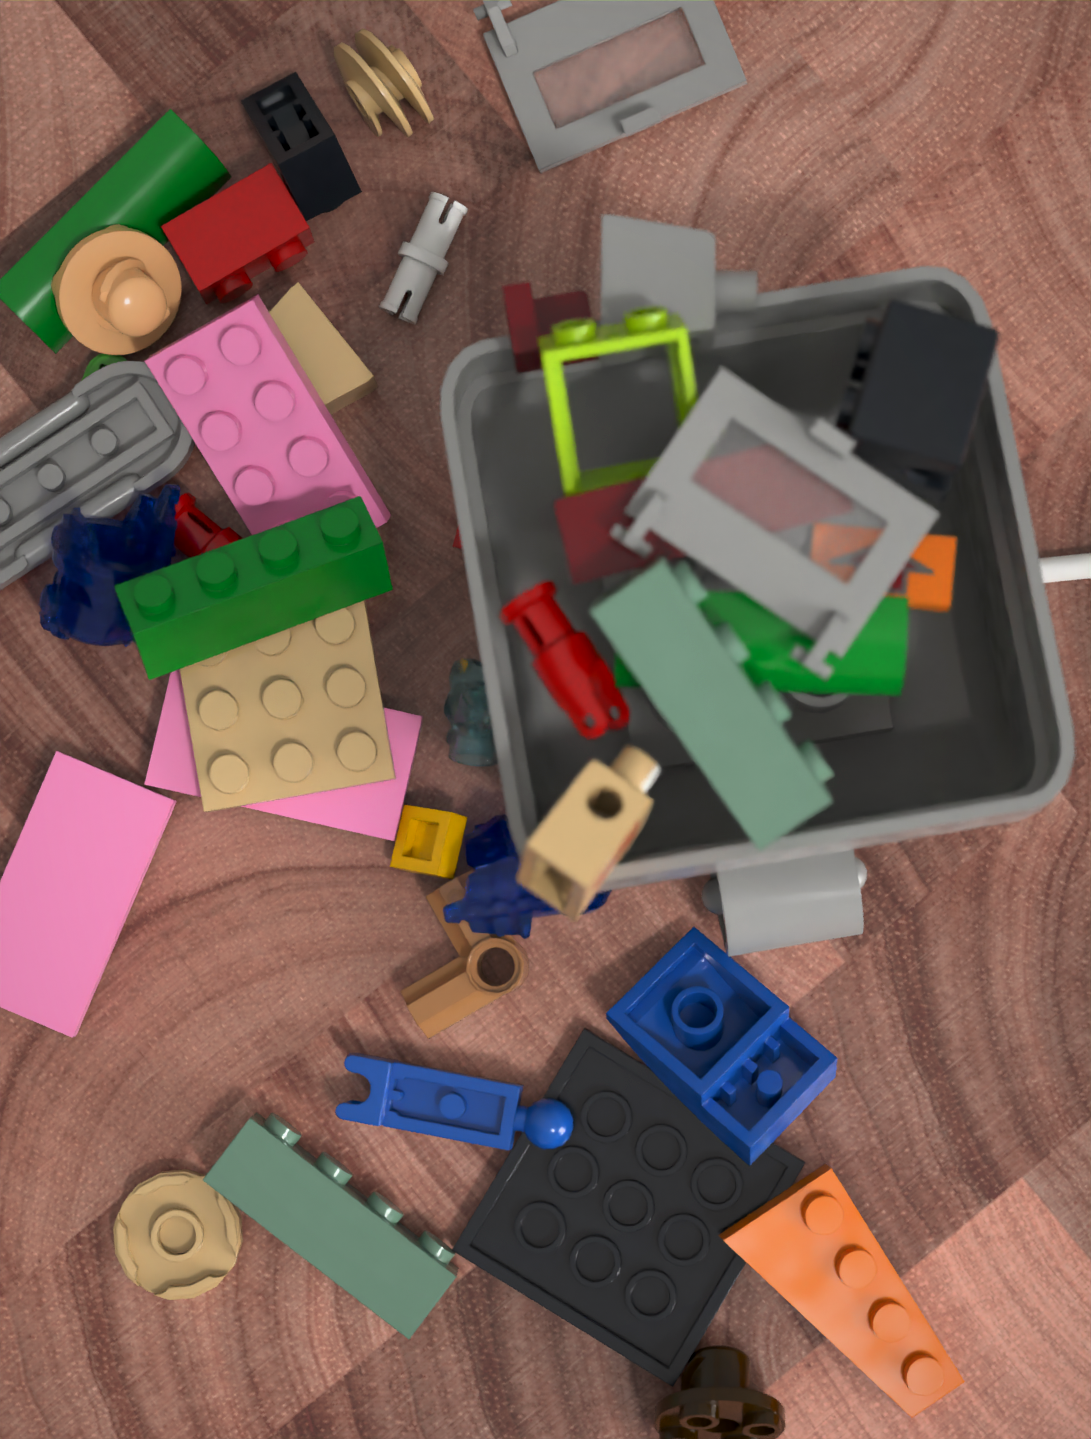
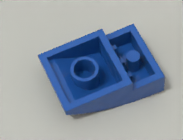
M695 927L682 937L606 1013V1019L648 1068L707 1128L749 1166L836 1077L838 1058L789 1017L790 1007L735 960L728 957L723 950Z

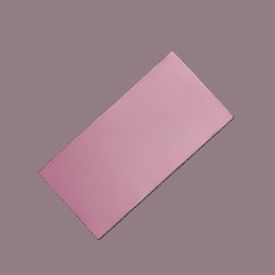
M180 669L170 673L145 785L201 797ZM384 708L396 774L395 780L241 807L395 841L424 717Z
M56 751L0 880L1 1008L69 1037H76L175 807L176 800Z

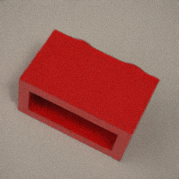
M272 163L161 226L206 305L217 298L223 304L240 297L253 286L252 278L273 267L275 272L292 267L308 254L306 247L315 242L309 225Z

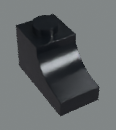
M296 72L241 100L251 123L306 221L321 213L337 209L344 201L362 192L334 132Z

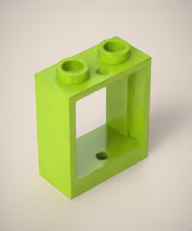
M662 306L643 307L624 313V322L595 327L593 319H575L552 326V335L537 337L564 497L648 476L661 457L579 471L561 361L665 343L679 431L698 403L687 327L679 313L667 315L666 308Z

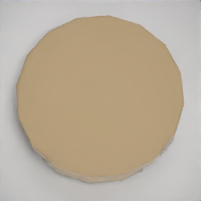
M189 1169L162 1171L139 1183L122 1203L121 1209L118 1212L113 1227L115 1254L126 1276L137 1286H141L146 1291L154 1293L155 1296L167 1300L195 1298L217 1287L236 1264L243 1242L241 1214L237 1206L203 1181L206 1176L204 1174Z

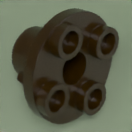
M713 1345L703 1347L692 1354L689 1364L682 1375L680 1391L664 1397L655 1406L654 1424L656 1431L659 1433V1439H776L785 1430V1409L774 1397L759 1392V1388L750 1381V1359L743 1351L731 1346Z

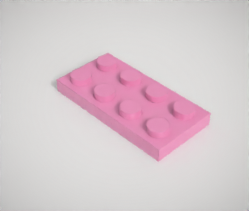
M258 294L153 353L145 360L151 373L252 535L358 496L362 497L376 528L388 522L391 516L390 512Z

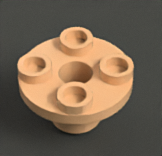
M120 224L110 225L103 230L90 234L77 243L64 259L51 284L57 311L66 329L84 346L107 355L131 354L157 341L175 319L182 291L180 273L169 251L148 234Z

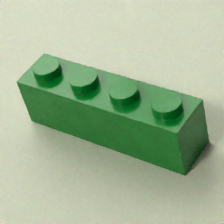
M361 496L114 586L128 629L149 680L393 590L383 541Z

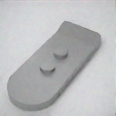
M122 361L102 367L77 383L72 391L0 437V591L170 480L188 461L195 442L145 362Z

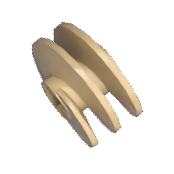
M364 28L355 33V44L358 54L350 46L342 42L334 47V58L345 87L375 136L379 137L382 135L378 116L382 112L391 119L406 137L413 134L400 104V100L403 98L411 104L426 123L429 124L434 120L420 88L422 87L421 80L409 59L399 48L396 49L391 45L387 49L374 34Z

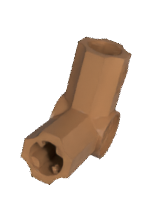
M471 869L452 879L426 896L459 954V957L400 991L408 1010L427 1039L434 1037L505 994L515 991L524 983L529 973V959L526 951L516 942L475 869ZM493 948H502L508 951L515 963L512 978L503 985L490 982L484 976L482 970V960L485 954Z

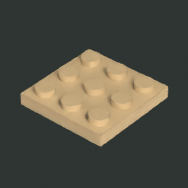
M365 600L180 669L204 812H213L396 779Z

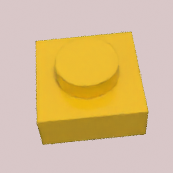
M404 805L390 867L412 873L454 879L468 817L448 811Z

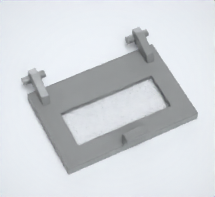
M483 0V5L473 9L477 20L488 16L491 19L494 29L484 33L483 36L540 173L621 138L636 134L661 123L667 118L747 84L746 77L714 0H559L509 23H506L501 10L513 6L511 0Z
M721 367L624 511L625 514L636 521L629 531L617 523L609 535L646 560L654 548L642 540L649 529L810 637L816 643L809 652L797 644L789 657L826 681L834 668L823 662L827 653L830 651L839 658H842L939 513L850 454L849 452L856 443L854 440L821 418H818L814 426L810 427Z

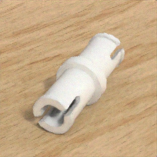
M436 192L430 193L429 201L410 243H402L398 254L403 258L384 300L379 305V308L388 314H396L405 293H407L408 298L398 318L414 325L418 321L417 317L436 275H444L449 263L444 259L463 216L468 211V208L454 201L453 204L449 205L445 217L440 224L439 218L449 197Z

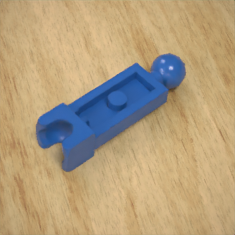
M349 1053L344 1061V1066L348 1071L361 1074L368 1079L371 1092L365 1101L350 1100L339 1104L335 1109V1114L339 1119L374 1126L382 1125L508 1151L513 1147L515 1131L524 1132L526 1138L534 1146L541 1149H556L563 1146L573 1131L572 1114L569 1108L561 1101L553 1098H542L533 1102L529 1107L520 1105L524 1087L521 1084L416 1065L363 1053Z

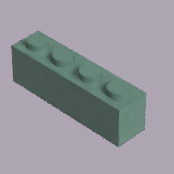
M662 552L593 600L590 604V613L757 849L761 851L833 802L824 781L832 777L834 773L810 739L798 746L785 728L783 722L793 715L770 681L767 679L759 686H756L745 671L741 662L751 655L731 625L724 620L715 627L698 603L709 595L688 564L682 560L672 567Z
M256 1112L242 1127L204 1177L203 1181L407 1339H410L457 1277L459 1268L450 1262L455 1252L442 1240L426 1230L418 1237L399 1222L404 1213L380 1193L373 1191L369 1198H367L350 1185L348 1181L353 1174L334 1157L322 1152L318 1158H315L298 1145L297 1142L302 1137V1134L286 1120L273 1112L265 1119Z

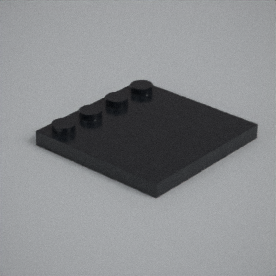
M584 1028L543 1098H553L561 1101L569 1108L573 1117V1131L570 1138L563 1146L556 1149H541L534 1146L526 1138L525 1133L522 1132L452 1251L673 1387L747 1263L718 1235L790 1188L802 1170L805 1161L773 1142L749 1166L707 1128L647 1065Z

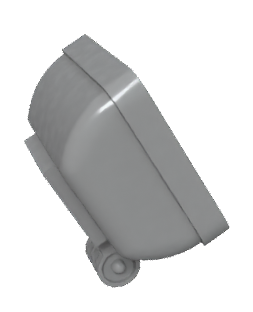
M920 266L757 294L756 313H715L713 347L705 351L690 353L697 401L700 400L722 367L810 427L814 426L818 418L834 427L846 386L851 385L857 388L862 386V384L849 381V377L867 317L882 321L886 305L889 301H902L991 328L992 324L981 296L965 278L945 267ZM601 320L595 321L596 327L601 326ZM510 335L485 339L464 348L450 363L440 389V415L508 823L520 862L522 861L527 842L591 760H595L610 768L625 746L635 747L652 758L659 766L661 772L645 793L651 799L652 805L643 827L597 892L710 873L711 879L702 889V901L710 912L718 915L723 944L727 956L730 957L863 934L864 919L860 889L867 880V869L865 864L855 857L853 849L1020 821L1040 812L1067 783L1075 758L1074 728L997 348L962 465L958 473L952 477L951 488L946 498L941 502L911 494L939 513L926 534L956 537L950 608L948 612L908 608L906 664L900 696L778 692L793 715L783 722L785 728L798 746L810 739L834 773L832 777L824 781L833 802L761 851L757 849L644 688L617 687L629 705L631 713L629 723L625 728L618 731L607 729L602 736L596 739H588L580 734L567 713L559 708L531 666L535 659L513 624L504 625L500 619L499 614L502 608L510 601L535 585L552 580L558 589L555 599L576 631L585 630L603 657L615 680V647L590 613V604L638 569L577 585L570 583L564 559L566 552L554 510L555 501L564 498L543 370L516 374ZM599 354V360L562 366L579 471L658 458L663 455L678 432L667 357L617 365H601V354ZM731 419L706 455V460L767 445L768 443ZM851 500L854 512L772 534L809 558L814 523L881 530L885 528L887 523ZM688 555L668 560L672 567L684 560L706 591L741 592ZM613 706L611 716L618 719L620 712L617 707ZM591 715L586 717L587 725L591 728L595 725V719Z

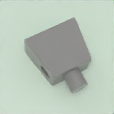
M602 215L601 326L624 322L623 314L634 309L662 306L666 308L667 315L673 313L680 314L687 327L690 353L708 350L713 347L715 313H756L757 270H715V234L709 231L617 215ZM665 343L601 354V365H617L667 357Z

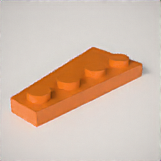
M827 1164L822 1165L718 1235L911 1418L965 1382L834 1171Z

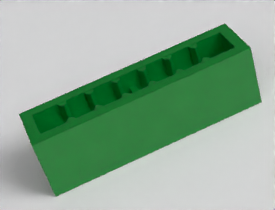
M170 109L0 279V300L56 354L73 335L66 329L60 319L51 284L54 275L60 269L71 249L90 234L116 224L144 232L164 246L169 240L161 226L214 196L232 176L209 147Z
M706 591L709 596L698 603L715 627L726 620L741 639L751 655L741 662V665L756 686H759L768 679L777 692L900 696L907 652L908 597L883 596L842 658H839L830 651L827 653L823 662L834 668L826 681L789 657L797 644L809 652L816 642L743 592ZM615 648L616 686L643 688Z

